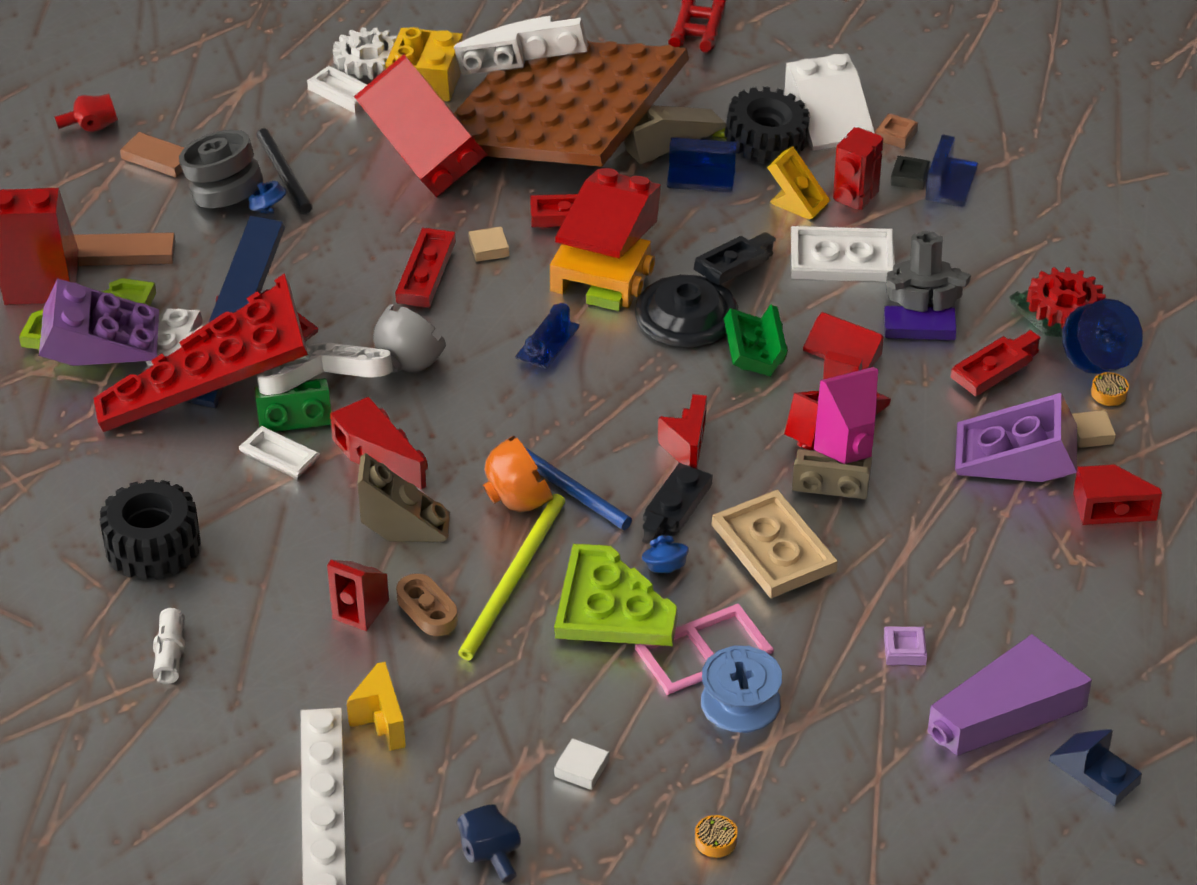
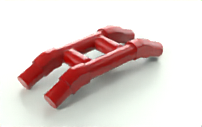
M682 0L677 22L668 45L679 48L683 45L686 35L702 37L699 45L702 52L712 50L716 44V37L725 12L727 0H713L712 7L695 6L696 0ZM690 18L709 19L707 25L689 23Z

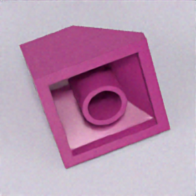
M871 367L820 380L814 441L815 451L843 464L872 457L878 382L877 368Z

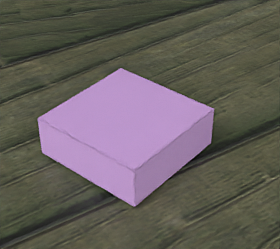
M884 627L886 665H926L927 650L924 627Z

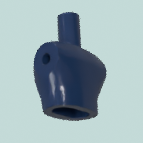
M495 804L485 805L461 815L457 819V826L466 859L471 863L491 860L502 883L513 880L517 874L507 854L517 849L521 844L517 827L500 813Z

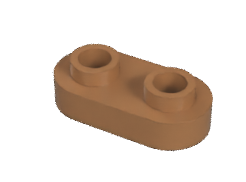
M409 574L399 580L396 586L397 602L423 632L432 636H442L456 628L458 624L456 604L429 576Z

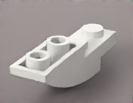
M551 15L520 21L483 32L455 44L454 50L461 74L468 75L523 67L525 60L587 52L588 42L581 18L553 21Z

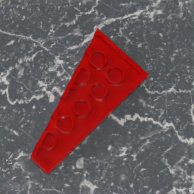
M285 273L274 280L276 286L262 295L257 291L247 297V305L234 313L224 312L180 341L181 348L167 357L162 353L152 359V367L138 376L129 374L94 397L97 421L102 431L106 432L307 356L308 352L296 306Z

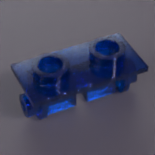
M565 303L553 305L550 309V314L547 315L532 336L525 340L524 346L515 358L548 369L580 328V324L570 321L569 306Z

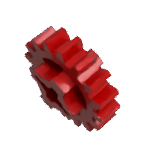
M1053 267L1051 268V274L1041 271L1039 272V278H1032L1027 295L1029 311L1037 312V320L1048 319V326L1050 327L1056 323L1061 324L1062 330H1066L1068 325L1072 324L1077 330L1081 329L1082 322L1091 326L1093 325L1094 318L1100 319L1104 309L1106 295L1102 294L1104 287L1103 285H1095L1096 278L1094 276L1083 277V270L1074 274L1071 273L1070 267H1066L1064 272H1059L1058 269Z

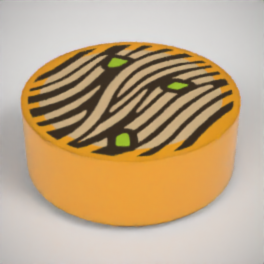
M1112 372L1101 373L1093 379L1091 395L1095 401L1102 405H1120L1127 399L1129 383L1119 374Z
M710 815L701 819L695 829L697 849L704 855L713 858L724 857L732 853L737 845V827L734 822L721 815Z

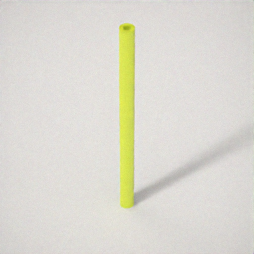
M553 494V499L545 506L459 649L458 654L462 659L470 661L474 657L564 506L565 498L562 495Z

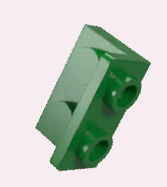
M326 378L307 380L281 394L264 395L259 392L258 386L254 387L259 428L263 426L277 432L331 425V403Z

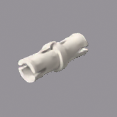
M167 608L160 613L159 633L153 641V651L156 655L153 678H158L157 682L162 684H171L178 680L179 661L185 651V640L182 636L185 614H180L181 610L176 608Z

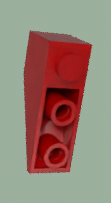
M366 397L330 413L332 440L350 461L360 465V457L366 453L379 463L385 464L389 470L405 481L412 483L417 488L423 489L426 487L425 471L428 470L426 457L422 451L413 448L405 432L400 428L397 429L391 423L387 412L382 407L378 408L369 397Z

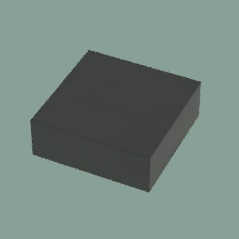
M897 156L890 184L923 190L930 169V161Z

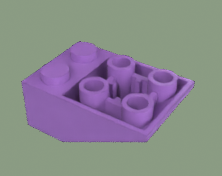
M57 278L43 308L39 356L72 366L151 361L157 357L159 309Z

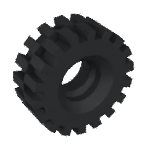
M757 87L750 88L749 93L745 90L739 92L738 97L734 96L731 103H729L724 133L725 138H727V144L729 146L734 145L733 151L735 153L743 152L745 159L751 160L752 157L757 158V163L763 164L764 160H770L772 163L784 150L793 146L798 154H800V150L803 151L805 147L810 120L808 108L804 109V102L802 100L795 102V95L791 93L788 96L783 95L784 90L778 88L776 92L770 91V87H763V91H758Z

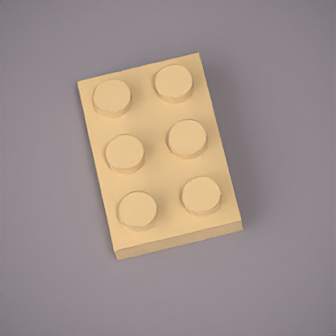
M778 489L712 515L713 528L770 598L837 572V559Z

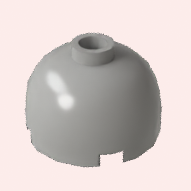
M390 304L374 327L373 341L375 348L391 352L392 372H398L400 369L411 373L420 372L428 368L445 349V339L441 336L437 341L432 335L435 327L417 313L402 306L397 312L393 310L394 305Z

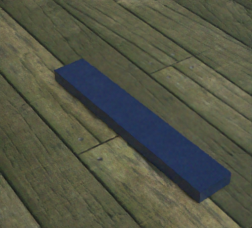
M250 215L209 322L224 312H236L248 304L247 297L257 291L261 293L285 230L282 221ZM224 387L185 402L216 408Z

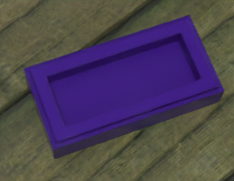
M884 306L885 338L956 340L955 308L951 307L943 311H936L933 307H928V311L919 312L903 308V306Z

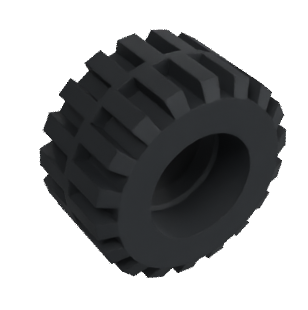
M154 479L146 480L145 483L139 484L138 482H133L129 484L130 487L128 488L121 487L116 490V496H109L105 501L106 506L101 507V518L99 519L106 558L108 562H112V567L117 572L123 570V574L131 578L136 575L140 580H147L148 577L161 579L164 578L163 575L168 573L174 575L179 572L180 567L186 568L190 565L191 558L197 556L199 552L198 546H201L196 504L193 502L192 495L189 492H184L183 487L178 484L171 486L170 481L161 480L160 482H154Z

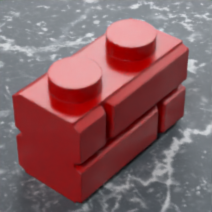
M854 127L847 134V137L839 142L836 148L833 199L836 202L856 210H862L869 203L870 199H873L879 192L882 164L881 151L883 150L884 140L881 135Z

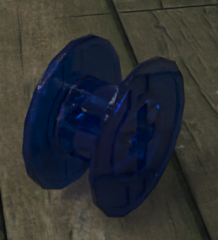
M1103 299L1076 308L1067 317L1062 329V344L1066 356L1075 367L1086 373L1101 374L1126 367L1138 356L1142 346L1143 330L1139 318L1130 306L1119 300Z

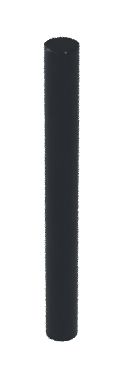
M266 128L260 129L256 134L257 138L300 212L303 214L311 212L313 208L311 202L271 134Z

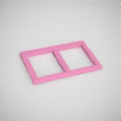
M739 603L676 627L674 640L688 635L707 661L714 653L698 631L735 616L759 649L764 650L769 655L774 653V648L764 638ZM635 644L636 651L667 695L702 682L701 671L672 683L649 651L660 645Z

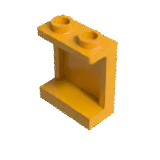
M640 238L620 259L561 244L549 265L550 292L563 294L570 281L580 282L621 292L622 307L629 308L634 298L639 297L642 293L646 275L651 276L654 270L655 256L651 255V241Z

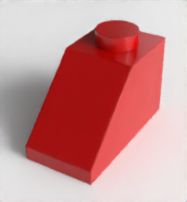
M1115 464L1077 467L1073 494L1082 525L1157 521L1162 497L1160 488Z
M330 560L327 564L332 619L367 631L389 602L387 573L353 561Z

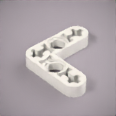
M316 343L306 347L307 356L257 374L259 392L264 395L287 392L322 372L372 378L385 376L393 371L391 352L377 348L335 343Z

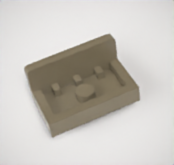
M798 449L793 467L792 491L867 499L872 458L869 457L843 464L817 451Z

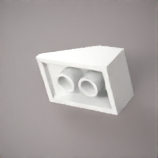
M848 53L833 54L814 59H801L786 63L785 95L788 96L790 93L795 95V102L802 100L805 104L804 109L808 108L810 120L806 138L813 151L837 147L839 142L846 138L847 134L854 127L874 133L858 72Z

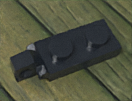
M767 232L750 240L739 236L696 257L693 270L720 285L766 262L773 255V246L776 238Z
M679 463L645 509L643 515L645 523L642 527L644 529V537L642 542L650 544L652 540L665 535L667 530L680 532L711 488L713 475Z

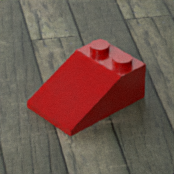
M611 168L597 169L583 183L556 234L555 242L620 259L657 222L661 184L650 182L644 176L629 177L618 174V171Z

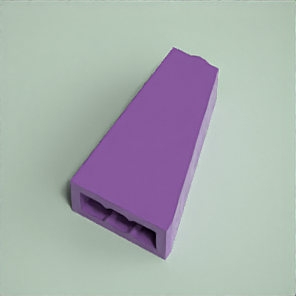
M1031 634L932 704L928 733L939 745L945 746L958 756L1083 710L1088 704L1092 679Z

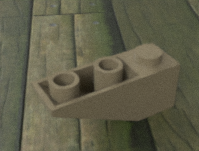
M652 105L625 138V148L640 164L653 161L670 151L681 149L698 139L709 137L715 132L726 128V123L711 109Z

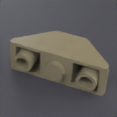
M366 453L360 457L357 486L362 524L389 542H444L448 539L449 510L441 503L434 501L418 490L415 485L405 481L389 470L385 464L379 463Z

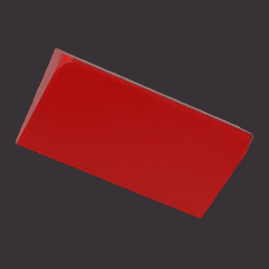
M821 312L807 337L803 351L823 359L828 350L862 358L863 370L873 367L881 357L884 337L875 331Z

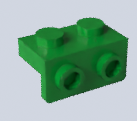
M770 305L761 318L730 308L724 317L733 365L745 371H753L771 377L778 365L783 364L788 353L778 307Z

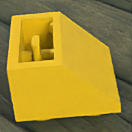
M401 27L385 63V69L404 54L444 101L450 102L461 75L454 46L463 41V34L452 33L446 30L432 31L416 27Z

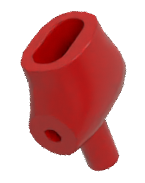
M109 93L101 96L81 95L75 100L73 111L55 116L58 129L78 123L88 132H97L118 121Z

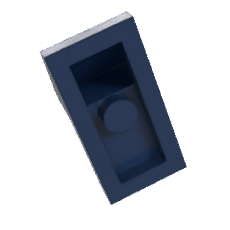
M1111 729L1074 734L1050 755L1049 761L1115 807L1140 784L1142 773L1109 751L1113 734Z

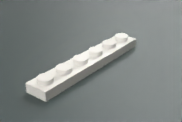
M342 709L301 710L303 885H347Z

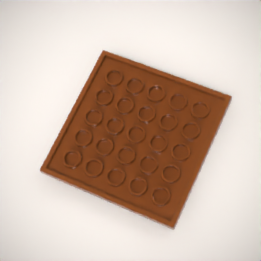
M587 40V52L525 60L523 67L491 71L460 107L456 109L454 114L485 151L486 156L603 167L689 60L687 48H677L671 45L647 46L642 43L632 45L617 44L613 41L601 43L589 42Z

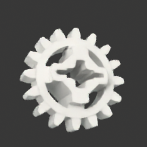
M362 27L361 32L349 30V36L340 35V41L334 42L333 59L334 64H337V70H345V74L349 76L354 73L357 75V79H361L363 75H368L369 79H374V74L380 75L385 70V63L397 36H390L388 30L381 33L377 27L373 28L372 31H367L365 27Z

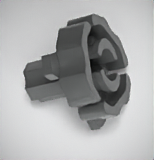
M922 231L912 235L910 260L893 265V271L887 272L886 293L891 301L897 302L903 308L925 312L928 311V304H933L934 310L943 311L953 307L956 300L962 297L963 286L966 287L969 284L971 274L961 272L959 268H951L950 263L942 261L943 236L931 231Z

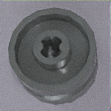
M232 129L217 131L194 140L182 150L179 155V162L184 176L189 179V189L197 205L205 208L226 207L250 197L259 189L257 184L263 182V175L258 161L253 158L254 151L248 134Z

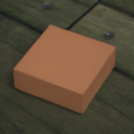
M888 113L876 129L875 134L881 135L884 138L883 143L905 149L917 133L918 122Z

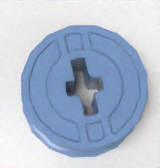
M731 646L718 650L707 659L702 668V683L705 688L701 694V708L707 719L719 728L731 732L748 733L762 729L775 720L780 711V694L778 690L782 684V670L775 658L764 650L751 646Z

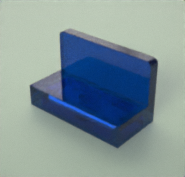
M942 134L928 171L925 200L964 207L978 169V163L953 158L955 137Z
M671 137L667 187L673 189L732 192L736 171L737 142Z

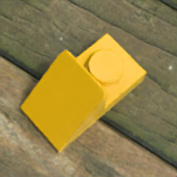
M794 146L784 150L767 167L782 188L770 201L771 204L810 220L831 201Z
M380 662L375 665L348 698V723L350 727L375 722L378 736H386L389 749L392 751L406 747L404 720L386 662Z

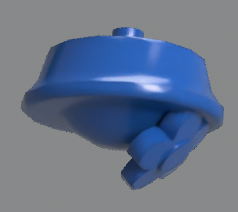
M277 181L260 182L257 184L259 189L248 197V207L250 210L263 214H274L275 209L270 207L280 201L286 195L287 190Z
M659 536L650 542L652 548L642 554V560L652 572L672 573L686 564L689 548L685 544L672 543L674 542L673 536Z

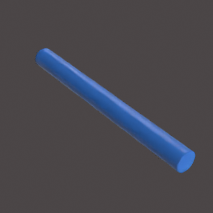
M526 448L536 463L537 471L541 476L620 529L626 530L632 523L630 516Z

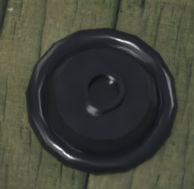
M680 274L661 278L647 286L636 300L635 317L640 328L654 340L673 347L694 348L712 344L725 337L727 333L724 317L730 308L738 310L739 306L732 292L722 284L717 285L700 275Z

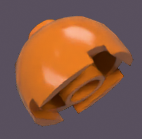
M514 435L501 442L490 452L484 468L488 482L483 484V488L494 504L501 501L510 510L525 512L541 507L553 499L545 479L540 481L541 477L537 471L536 463L520 440L515 438Z

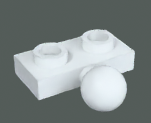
M166 310L158 326L157 356L163 353L167 357L181 348L180 341L203 327L201 326L203 319L200 310ZM146 361L147 365L153 366L151 361Z

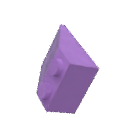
M1062 393L957 422L955 460L957 475L1044 482L1077 473V424Z

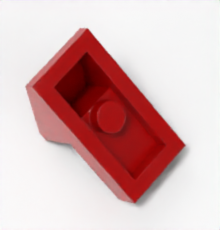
M692 394L690 409L683 408L682 418L665 416L658 418V443L679 463L698 469L706 426L707 395Z

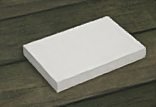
M791 226V279L886 282L887 272L893 271V265H895L893 229Z

